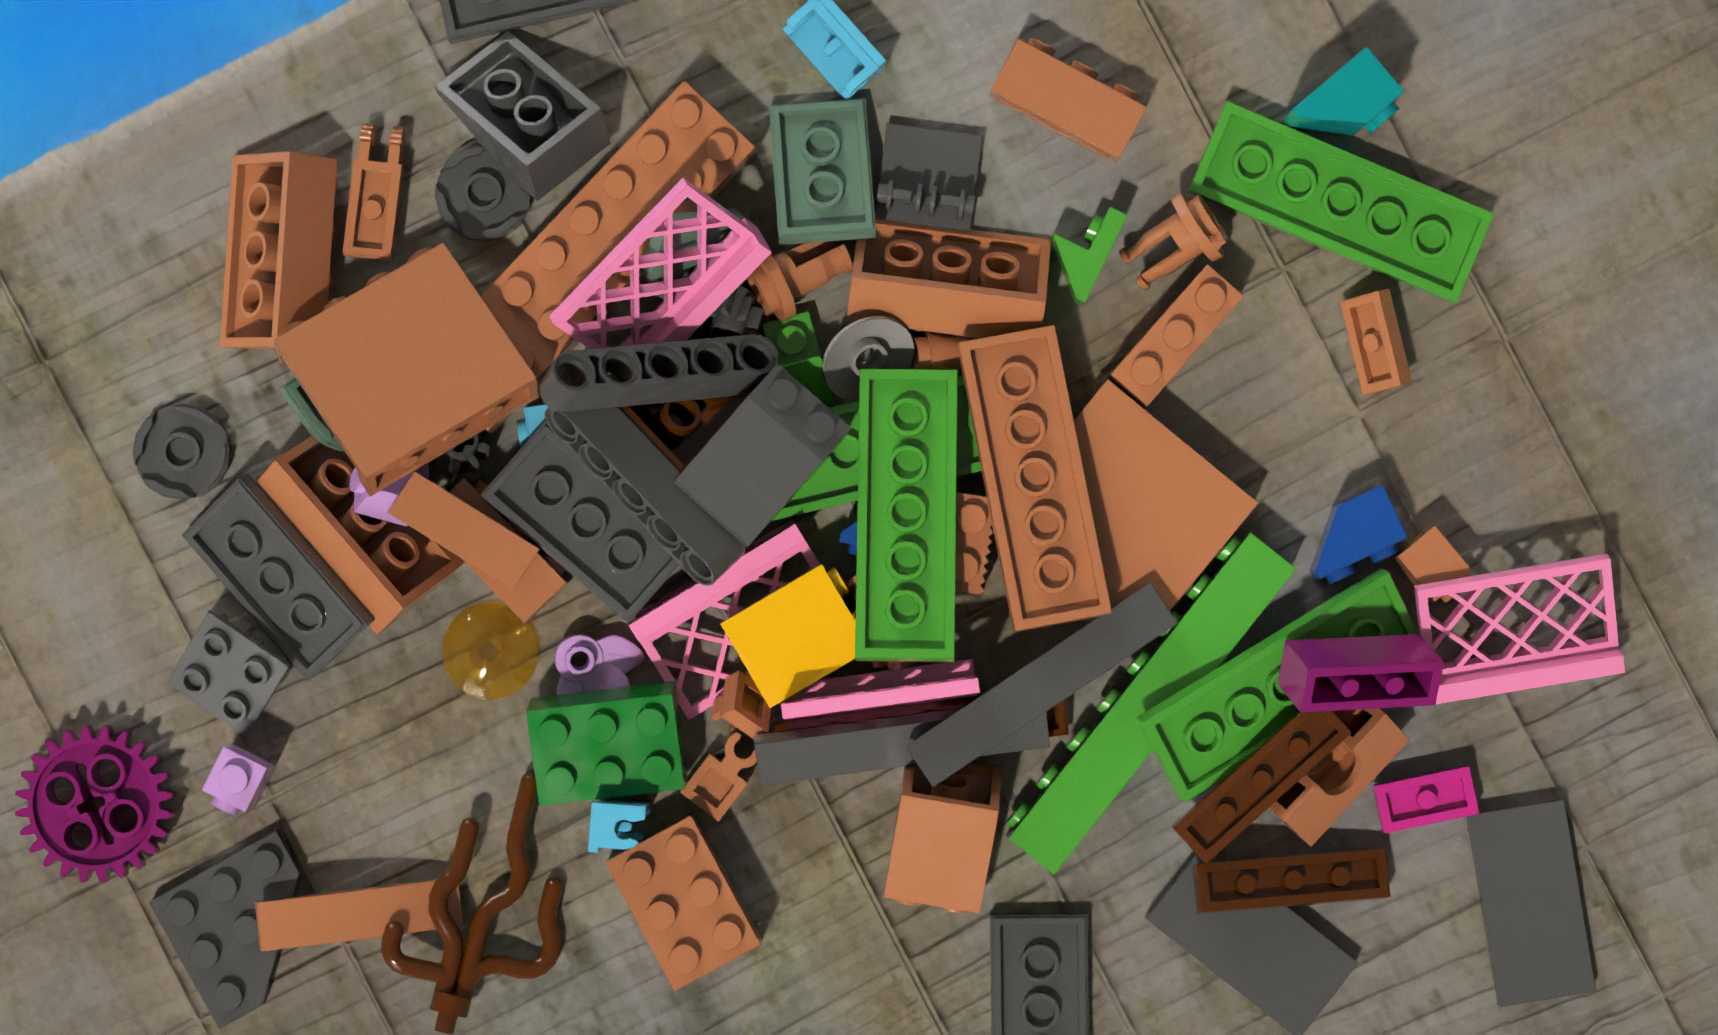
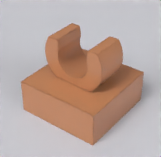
M737 671L725 678L723 696L717 697L714 700L711 718L718 720L722 717L730 723L729 731L732 733L742 731L754 739V735L768 733L771 708H769L755 682L741 671Z

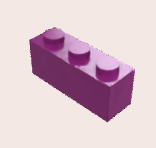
M1420 634L1285 640L1277 684L1300 712L1436 705L1444 661Z

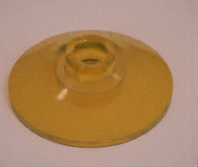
M480 604L462 612L450 624L442 645L443 664L452 682L466 694L484 700L505 698L522 689L534 674L539 658L538 640L529 622L524 623L508 606L501 604ZM490 642L496 646L498 653L494 660L485 661L481 657L480 648L484 643Z

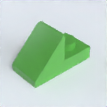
M1109 207L1104 217L1098 214L1094 215L1083 238L1084 241L1091 243L1088 250L1056 234H1053L1051 237L1072 300L1080 306H1083L1127 217L1126 214L1112 207Z
M809 311L796 314L786 321L778 319L762 324L766 338L775 345L778 351L779 360L777 364L782 366L827 407L835 405L831 389L824 380L823 360Z

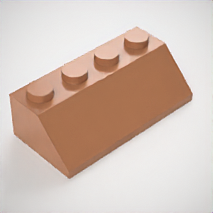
M290 151L233 155L219 347L276 351L273 339L279 337L284 328L296 321H307L321 313L328 304V290L331 285V246L335 232L333 225L334 202L338 187L336 176L337 159Z
M875 219L876 238L857 239L846 319L848 322H855L870 316H885L899 321L906 329L959 335L967 338H985L1042 327L1047 297L1051 239L972 229L970 231Z
M311 435L277 458L256 483L375 619L369 626L378 635L414 608L464 563L457 555L409 525L406 527L355 513L354 492L350 490V478L355 468L354 464L346 452L331 449L321 444Z

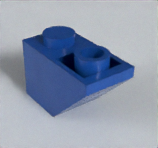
M1383 485L1375 486L1332 506L1310 568L1313 579H1321L1326 576L1329 584L1355 573L1356 570L1353 563L1370 556L1372 562L1376 563L1400 551L1396 543L1408 537Z

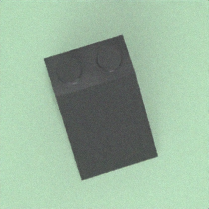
M506 31L435 86L437 94L503 171L537 201L611 144L601 107L509 31Z
M777 364L673 483L748 548L836 450L852 428L782 366Z

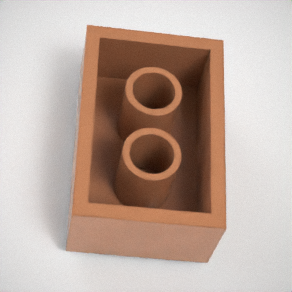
M694 812L642 839L635 847L622 850L605 861L674 992L761 945L762 938Z

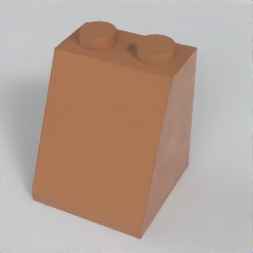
M972 761L933 788L918 765L904 766L884 898L895 899L898 903L908 906L925 904L943 907L945 910L957 914L966 912L980 913L999 814L1002 766Z

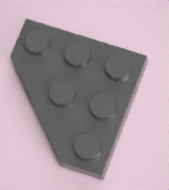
M279 830L272 832L149 902L219 1029L262 1006L266 1001L270 987L269 982L280 949L260 951L255 902L294 897L302 874V870Z

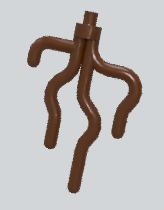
M526 772L521 778L507 834L506 853L511 867V877L502 889L488 896L477 907L471 920L464 952L463 938L459 927L448 910V898L452 891L465 879L471 864L479 831V823L472 817L465 818L461 822L451 863L434 882L429 894L428 911L433 925L444 942V953L441 963L404 955L401 951V941L404 933L403 925L398 921H391L385 926L381 944V953L385 963L393 971L401 975L436 982L430 1005L431 1010L439 1012L435 1031L454 1034L457 1017L467 1018L474 989L483 977L490 974H502L520 979H534L546 974L555 966L560 956L562 936L557 921V911L563 891V883L558 877H550L544 884L538 910L537 923L543 941L540 954L531 960L506 955H487L482 957L493 917L516 902L523 895L529 883L531 865L525 844L537 797L534 772Z

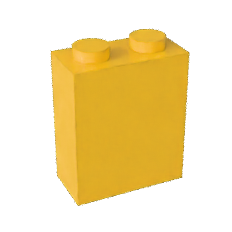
M821 563L720 623L769 708L855 659L856 612L851 614L842 599L844 595L849 593V590L835 567L826 572Z

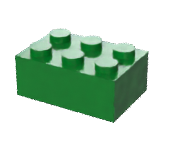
M675 681L531 698L526 715L539 806L685 789L688 773Z

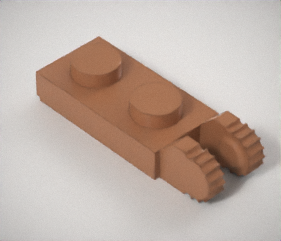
M363 123L358 158L353 161L342 255L345 257L393 262L404 166L401 163L404 154L405 127H393L389 135L388 162L386 163L371 161L377 132L375 124Z

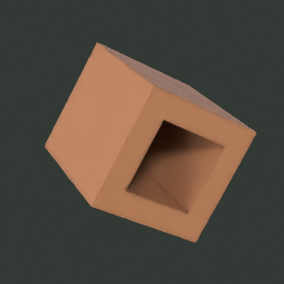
M1427 526L1404 545L1399 552L1391 556L1414 586L1463 578L1472 572V569L1436 526ZM1450 595L1428 598V602H1435L1441 598L1446 603L1452 597Z

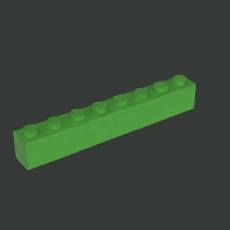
M1251 532L1245 533L1241 539L1234 534L1216 556L1222 561L1211 577L1204 572L1196 580L1186 594L1192 601L1181 615L1175 610L1171 613L1177 621V625L1160 635L1162 639L1151 653L1144 648L1135 657L1126 670L1132 675L1121 691L1114 686L1096 708L1102 715L1092 728L1089 729L1084 724L1080 727L1066 746L1072 752L1061 767L1054 762L1049 766L1036 783V786L1042 791L1031 805L1023 800L1006 821V824L1012 828L1006 835L1008 839L1055 875L1153 751L1136 717L1218 668L1296 570L1294 566Z

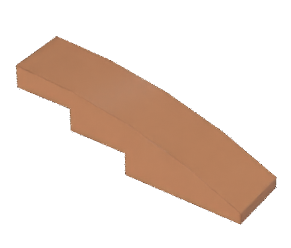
M437 879L361 889H345L255 902L260 951L383 937L385 926L391 921H398L403 925V934L436 930L428 907L429 894ZM458 885L448 898V910L456 924L463 926Z

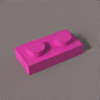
M1467 765L1372 785L1381 832L1384 834L1479 814L1471 771Z

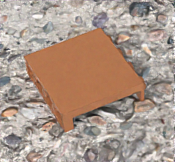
M444 243L432 249L424 248L417 251L403 266L390 273L382 272L375 275L361 290L348 297L341 296L333 299L323 308L321 313L305 322L300 320L291 323L282 330L279 337L273 339L279 361L282 365H288L356 467L359 480L370 497L539 398L536 376Z
M1107 379L1074 419V425L1110 605L1113 608L1151 583L1170 611L1257 506L1258 502Z

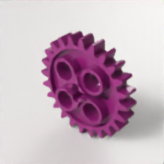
M92 725L82 727L81 740L78 739L72 729L63 731L64 746L54 739L47 740L45 743L50 756L41 753L33 754L31 758L39 769L37 771L25 770L21 772V776L30 782L31 786L30 788L18 790L15 793L18 797L28 800V807L15 811L16 816L29 817L30 824L25 826L20 831V834H35L37 840L29 849L31 853L43 849L48 851L43 866L49 867L58 861L62 862L61 877L69 876L75 868H78L79 881L84 883L89 881L93 870H96L100 883L109 881L111 867H113L115 873L120 878L129 875L127 861L138 869L144 867L146 861L142 851L144 850L153 855L159 853L160 848L153 840L154 836L167 837L171 833L160 824L161 819L176 816L175 811L163 807L165 800L176 796V792L162 790L161 786L163 782L172 776L171 772L157 774L154 768L159 764L162 756L156 755L146 759L143 754L149 742L144 740L133 747L130 746L131 731L129 730L123 731L116 740L113 739V728L111 725L103 726L98 738H96ZM105 759H111L119 766L120 777L114 785L106 784L100 777V765ZM80 763L86 766L89 787L84 777L79 773L78 765ZM60 777H66L74 785V797L69 803L60 801L55 795V783ZM93 796H103L105 799V805L101 806L99 811H89L87 808V802H90ZM123 804L132 806L137 812L138 822L133 830H126L118 823L117 812ZM102 821H104L105 826L113 835V844H108L105 839V828ZM78 822L85 823L92 831V842L87 848L79 847L72 838L73 827Z

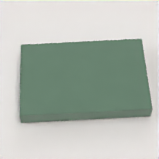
M865 98L769 105L779 245L876 238Z

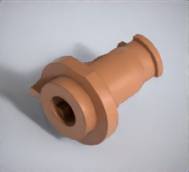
M1181 191L1173 196L1171 202L1176 213L1144 233L1137 243L1130 248L1123 247L1119 250L1123 262L1127 264L1170 235L1180 248L1135 278L1143 290L1149 289L1151 287L1150 283L1157 278L1170 275L1201 253H1204L1213 263L1225 255L1221 246L1227 243V234L1214 212L1200 195L1190 199Z
M834 241L800 243L775 256L770 254L746 279L749 290L756 296L758 307L764 309L765 315L768 316L774 313L780 321H786L796 315L795 299L826 285L834 276L842 272L844 274L852 272L853 266L844 244L836 247Z

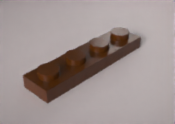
M1298 711L1174 823L1172 828L1200 859L1207 864L1352 732L1333 711Z
M1385 848L1208 862L1207 864L1196 863L1192 865L1197 914L1376 900L1391 897Z

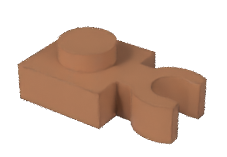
M735 732L728 738L725 744L726 756L720 761L710 753L688 781L685 789H682L680 792L718 822L748 784V781L738 774L742 768L751 767L757 762L755 750L747 758H741L735 753V744L742 736L739 732Z

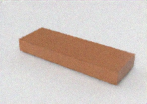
M417 471L411 473L387 511L392 516L512 590L515 589L539 551V547Z

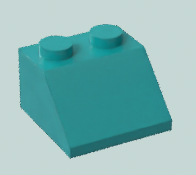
M1365 47L1294 107L1280 123L1297 131L1352 136L1365 127L1371 134L1400 109L1394 101L1405 91L1372 52Z

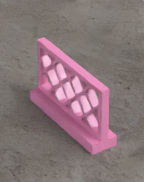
M682 178L549 317L555 326L589 349L611 347L606 344V332L631 328V334L619 346L684 341L705 322L772 252L756 225L745 217L740 220L688 180ZM687 197L697 204V218L673 221V211ZM728 226L732 229L720 243L706 245V229ZM697 230V247L673 250V234ZM664 236V252L639 256V246L647 238ZM697 260V266L686 278L673 279V263ZM664 265V281L639 285V269ZM630 270L629 287L606 290V280L613 273ZM664 294V300L653 312L640 313L639 298ZM630 299L631 315L606 319V303ZM597 305V321L577 324L570 319L580 307Z
M792 518L754 540L748 548L745 546L744 555L713 585L704 586L694 579H690L641 609L628 623L631 631L638 642L640 641L664 682H676L678 704L688 720L713 706L714 700L717 697L723 696L724 685L717 689L719 678L725 679L733 674L721 671L727 645L733 646L725 631L723 636L697 631L700 612L712 606L729 610V618L735 612L746 608L737 604L741 588L749 582L754 581L770 585L768 594L775 591L777 587L787 584L788 582L779 580L782 564L800 551L808 562L810 569L820 564ZM775 567L772 578L761 576ZM733 593L731 604L720 601ZM692 618L690 629L679 627V625ZM667 632L688 636L682 662L661 657L653 641ZM694 637L721 643L715 669L688 663ZM668 666L680 669L677 681ZM686 670L713 676L709 694L693 704L689 702L682 691ZM748 670L743 673V674H745L746 676H748L749 678L752 679V677H751V675L749 674Z
M1608 554L1414 586L1420 636L1433 650L1438 647L1446 635L1464 647L1453 662L1444 663L1436 704L1625 673L1624 656L1619 649L1611 558ZM1599 570L1600 584L1588 599L1570 588L1571 584L1582 572ZM1565 575L1561 581L1556 578L1557 576ZM1546 579L1556 587L1540 607L1522 596V593L1533 580ZM1517 583L1513 589L1508 586L1509 584ZM1498 587L1508 595L1492 615L1473 603L1485 588ZM1469 591L1465 597L1460 594L1461 592ZM1564 593L1582 604L1565 626L1548 614ZM1450 595L1460 603L1442 623L1430 615L1428 598ZM1600 600H1602V610L1596 606ZM1516 601L1534 613L1518 634L1500 622ZM1468 609L1486 621L1470 642L1452 630ZM1590 612H1593L1604 621L1605 637L1584 640L1574 631ZM1545 620L1559 630L1560 633L1549 646L1537 648L1526 639L1540 622ZM1431 625L1438 629L1433 636ZM1497 628L1511 638L1512 641L1501 654L1489 656L1478 647L1491 631ZM1569 638L1574 641L1565 643ZM1521 646L1526 649L1517 651ZM1473 654L1478 657L1469 659Z
M971 658L954 662L905 667L893 672L883 670L819 679L785 699L781 704L783 719L787 721L978 696L977 693H980L978 678L974 673L973 659Z

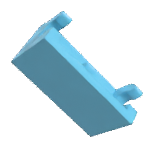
M808 0L786 21L787 25L782 29L844 100L851 99L886 68L884 57L833 0Z
M621 798L595 799L591 803L588 852L598 853L602 848L626 850L635 847L639 843L638 841L643 839L644 835L639 832H627L633 827L631 822L645 820L646 815L651 814V801Z

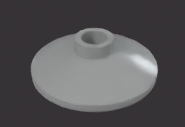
M870 316L859 319L843 328L829 343L823 357L824 380L831 391L837 396L849 401H859L860 369H910L914 358L913 339L905 326L893 318Z

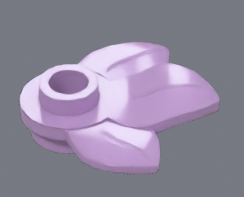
M585 634L569 635L558 644L554 653L555 666L561 675L556 694L629 687L630 683L625 673L642 663L645 656L636 644L619 635L611 634L597 640ZM579 651L585 652L588 655L587 662L580 667L573 666L570 662L572 655Z

